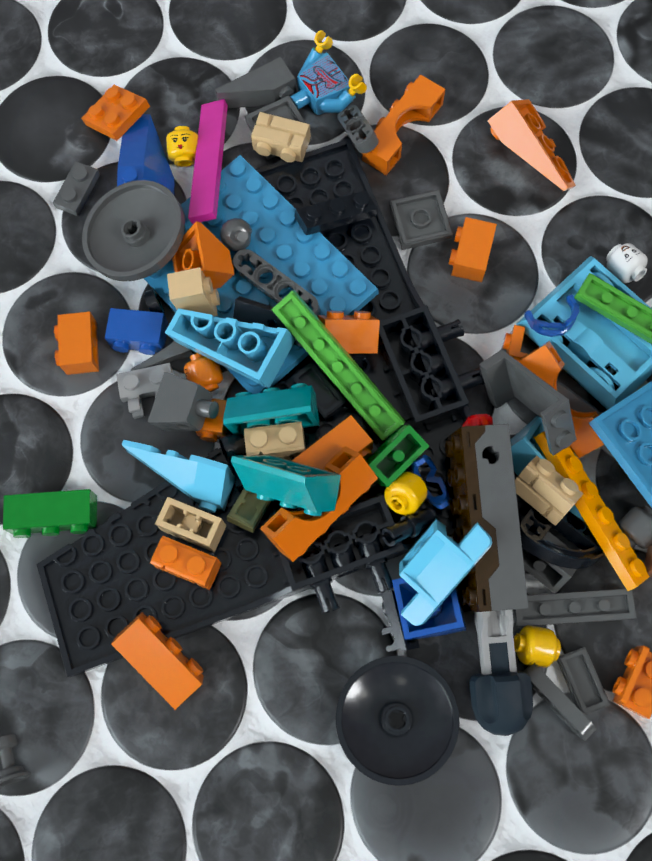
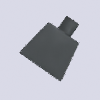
M164 372L147 422L163 431H200L205 418L214 419L217 417L219 405L217 402L211 401L212 393L201 385Z

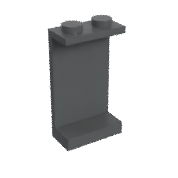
M500 350L479 364L490 403L495 408H499L515 397L542 418L549 452L553 456L577 440L569 399L504 350Z

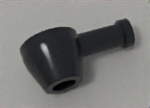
M242 434L223 435L219 437L222 453L230 465L236 481V487H241L243 484L231 463L232 456H242L246 453L245 438Z

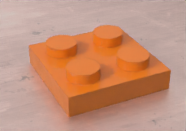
M114 84L89 108L88 112L81 119L86 126L118 141L145 113L150 105L145 98Z

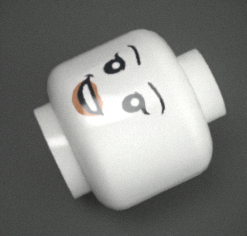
M631 243L616 245L606 257L607 270L622 283H630L633 280L639 281L647 272V268H645L648 262L647 256Z

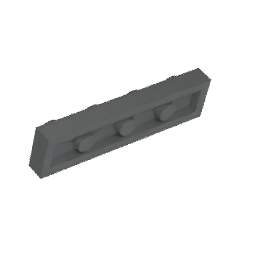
M627 589L527 595L528 608L513 609L515 627L632 620L637 618L632 590L627 591Z

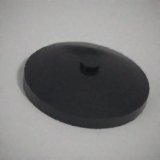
M388 656L367 663L350 677L338 699L336 731L342 750L349 761L361 773L377 782L402 786L418 783L429 778L447 762L458 739L459 711L451 688L436 670L417 659L405 656Z

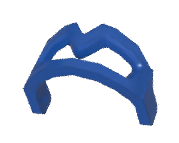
M572 294L566 297V301L571 308V316L563 324L560 322L549 323L537 320L530 310L526 311L524 316L531 329L540 335L548 337L561 336L572 328L579 314L580 305ZM542 327L555 328L556 330L543 329Z
M424 454L411 464L412 472L421 477L418 468L425 462L429 465L430 471L426 481L438 483L443 494L433 497L430 491L427 490L426 498L436 508L443 509L450 505L447 487L442 477L434 476L437 470L431 458Z

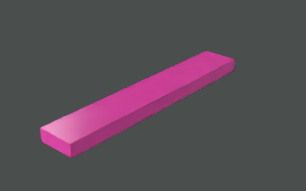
M225 99L201 105L188 219L192 224L196 221L204 222L217 219L228 109Z

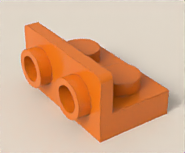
M643 645L637 646L628 652L624 662L627 668L623 677L619 676L613 686L612 692L615 693L612 701L645 719H650L652 715V652L649 651L650 648Z

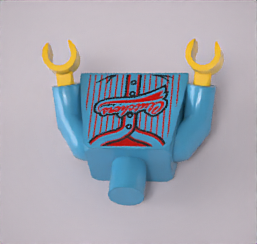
M322 30L318 31L314 38L317 47L312 48L298 73L297 86L299 92L290 96L297 109L308 104L317 115L339 113L356 98V93L363 94L367 90V85L361 82L363 78L359 74L352 75L348 80L327 52L322 53L323 50H328L333 45L332 38L329 36L322 43L326 36V33Z

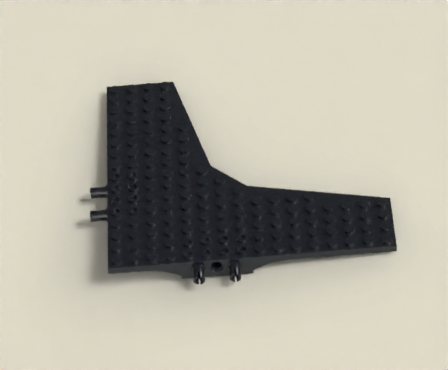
M350 138L306 152L303 162H286L282 160L255 169L295 209L362 191H367L377 206L376 217L320 232L378 288L379 292L378 295L359 310L371 312V316L380 320L378 353L349 355L405 420L403 425H410L429 445L419 457L425 454L434 462L437 469L434 476L442 477L451 500V498H454L453 487L449 486L447 478L448 469H451L450 458H447L445 454V441L448 440V436L459 429L466 419L471 416L469 401L464 391L485 384L483 376L480 375V367L457 376L443 342L464 336L463 326L459 327L461 321L457 319L436 327L428 306L419 297L406 271ZM310 355L272 387L279 388L280 390L291 389V386L294 385L291 376L313 361L347 401L345 407L326 421L318 413L319 426L303 428L306 449L350 415L373 440L372 454L390 437L388 436L383 441ZM216 448L205 457L227 464L230 468L221 448ZM426 462L423 463L418 470L426 487L433 497L442 495L443 493L438 483L426 481L430 467ZM411 465L404 472L413 473ZM166 480L132 502L131 506L125 510L115 513L97 528L90 529L83 534V537L72 544H67L36 565L67 677H73L124 658L111 643L141 612L147 617L149 615L153 616L162 627L160 631L167 638L173 637L176 639L309 589L315 590L322 610L321 613H330L326 600H329L332 611L340 608L331 587L333 580L365 568L366 570L370 569L378 594L386 590L382 580H384L387 591L394 587L386 563L390 559L408 553L429 527L420 531V534L414 538L409 537L392 547L388 546L382 539V536H385L381 534L382 530L396 524L405 515L398 514L389 508L384 498L386 487L380 486L375 481L369 490L350 505L349 509L340 515L329 526L328 530L308 547L302 556L292 562L274 546L260 528L281 507L289 511H301L304 508H286L280 506V501L274 499L268 506L254 533L227 521V515L244 489V486L236 487L234 483L225 511L216 509L215 513L199 508V503ZM167 497L222 518L226 528L215 552L163 532L155 525ZM426 498L418 510L411 514L414 515L426 507H431L437 514V517L434 518L446 526L447 536L452 537L453 529L457 528L456 516H452L450 505L443 509H438ZM162 536L219 559L221 566L210 590L157 569L150 564Z

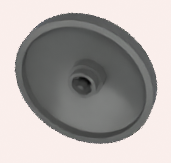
M137 180L115 187L99 199L85 221L82 244L88 261L102 275L117 281L140 280L156 273L173 258L181 245L185 232L183 208L168 188L153 181Z

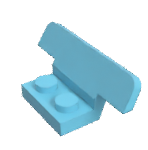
M436 519L400 561L399 576L417 591L401 611V615L411 624L418 626L426 623L491 547V536L478 522L457 544L447 536L446 526Z

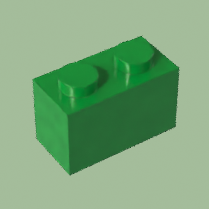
M402 425L366 462L378 477L377 483L380 486L389 487L429 445L410 425Z

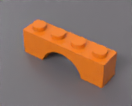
M421 74L414 82H410L401 99L394 101L388 115L378 121L374 132L379 139V143L372 151L362 153V161L387 176L401 158L402 142L396 134L397 131L409 122H430L443 105L445 89Z
M548 341L521 358L518 362L557 390V377L565 363L551 342ZM571 409L577 440L569 447L578 458H581L604 445L589 425V422L599 415L596 411L578 412Z
M344 446L324 466L326 471L341 475L335 511L322 512V516H312L305 514L304 510L289 511L281 507L260 528L274 546L292 562L302 556L308 547L320 535H323L329 526L340 515L344 514L350 505L363 493L367 492L370 486L378 479L360 453Z

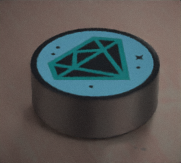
M151 289L144 292V298L150 312L164 313L156 291Z

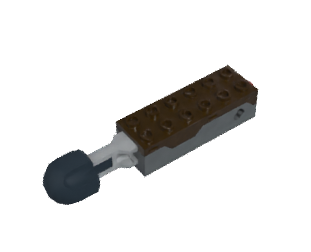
M476 414L469 416L463 425L448 436V440L445 441V454L447 458H450L451 469H448L447 478L449 486L453 487L454 498L450 500V509L452 516H456L457 527L453 529V540L459 544L477 522L492 538L491 547L463 578L462 587L459 588V601L461 606L464 605L465 611L474 612L478 635L481 673L475 674L469 679L471 704L475 719L484 730L491 734L509 736L521 731L531 718L533 710L531 677L526 672L517 671L513 638L514 621L512 610L528 608L509 424L493 425V419L489 414Z

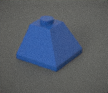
M403 578L392 580L405 640L437 637L467 630L457 588L451 592L426 623L415 626L401 615V611L417 591Z

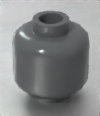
M646 505L643 508L639 506L632 507L619 521L618 526L628 537L632 549L636 545L647 549L652 544V509Z

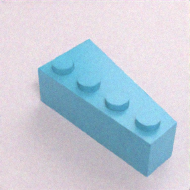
M180 308L176 311L165 331V334L176 343L266 388H270L296 340L289 330L285 328H272L254 322L253 324L240 322L233 318H219L211 314Z

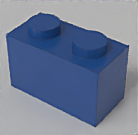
M110 308L105 340L117 352L125 353L129 350H136L146 355H154L155 352L165 348L167 336L165 331L169 323L164 313Z

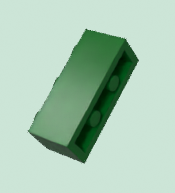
M90 489L4 495L3 530L13 534L14 538H29L31 533L42 532L43 536L60 535V531L70 530L72 534H84L88 529L97 528V495Z

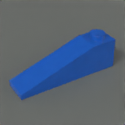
M143 114L122 136L117 186L131 181L148 180L165 186L175 196V179L151 115Z

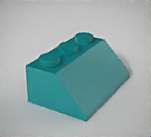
M305 383L294 384L291 386V389L284 390L267 388L263 390V393L252 394L251 392L237 393L235 397L227 398L223 417V424L233 434H242L243 436L244 429L294 422H302L303 428L319 426L316 393L312 385L308 386Z
M272 455L232 456L231 463L245 490L256 493V498L265 501H274L275 499L280 501V506L286 508L301 507L304 508L305 514L312 516H322V512L335 511L341 478L340 474Z

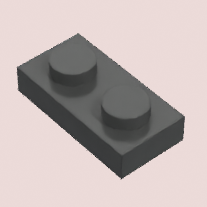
M75 161L53 201L55 208L79 216L100 176L99 170Z

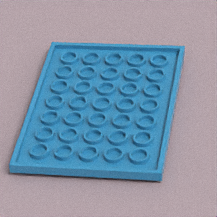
M239 155L221 170L217 219L201 223L222 242L220 230L227 220L241 218L247 221L252 228L251 242L246 249L255 252L312 294L319 303L320 315H327V311L332 310L343 311L344 315H354V311H359L378 295V288L320 232L305 235L294 217L295 208ZM190 197L181 204L185 215L184 234L193 225L188 219ZM229 250L233 263V257L237 252ZM171 259L159 271L143 279L176 313L177 309L170 301L167 274L175 273ZM244 260L241 262L242 266L247 265L254 272L255 268L250 260L248 262ZM234 267V275L221 288H217L220 305L216 306L218 316L214 317L233 318L235 299L239 296L272 307L278 303L240 276ZM270 272L263 273L259 278V282L263 284L269 283L273 279V274ZM290 287L283 288L279 293V297H286L293 289ZM293 344L270 388L309 355L303 347ZM226 368L247 392L258 394L263 393V390L267 389Z

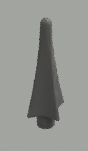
M173 341L146 361L133 367L131 371L188 358L194 354L192 350Z

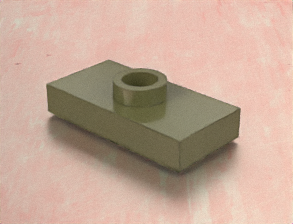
M244 488L227 515V521L254 533L271 501L260 500L256 498V493L246 491Z

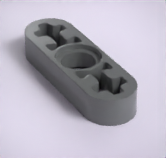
M349 105L338 113L337 118L359 153H368L378 145L379 139L356 105Z
M528 665L522 671L531 677L532 689L581 739L586 741L596 731L593 723L539 667Z

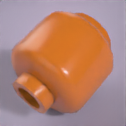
M198 353L191 355V361L184 366L186 379L201 385L209 392L219 389L218 384L223 380L220 365Z

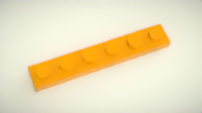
M545 431L538 434L534 439L546 459L554 465L555 471L564 478L573 480L578 485L579 490L584 493L575 503V506L627 591L637 588L650 576L646 571L644 563L637 557L630 546L628 537L622 533L614 520L612 511L606 507L598 494L596 485L588 478L581 461L574 455L570 447L561 450L553 456L549 452Z

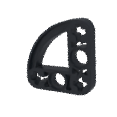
M531 507L519 523L522 548L550 564L569 569H582L594 565L605 555L586 522L570 511L555 526L536 509ZM553 527L581 550L563 548L543 538L550 528Z

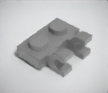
M170 363L116 374L120 399L122 402H128L129 412L132 413L134 419L145 417L142 398L151 396L156 398L164 372L173 374Z

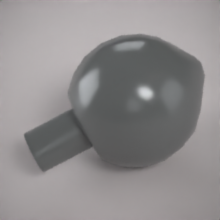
M241 218L227 220L220 230L221 241L231 251L237 252L246 249L251 242L252 228L247 221Z

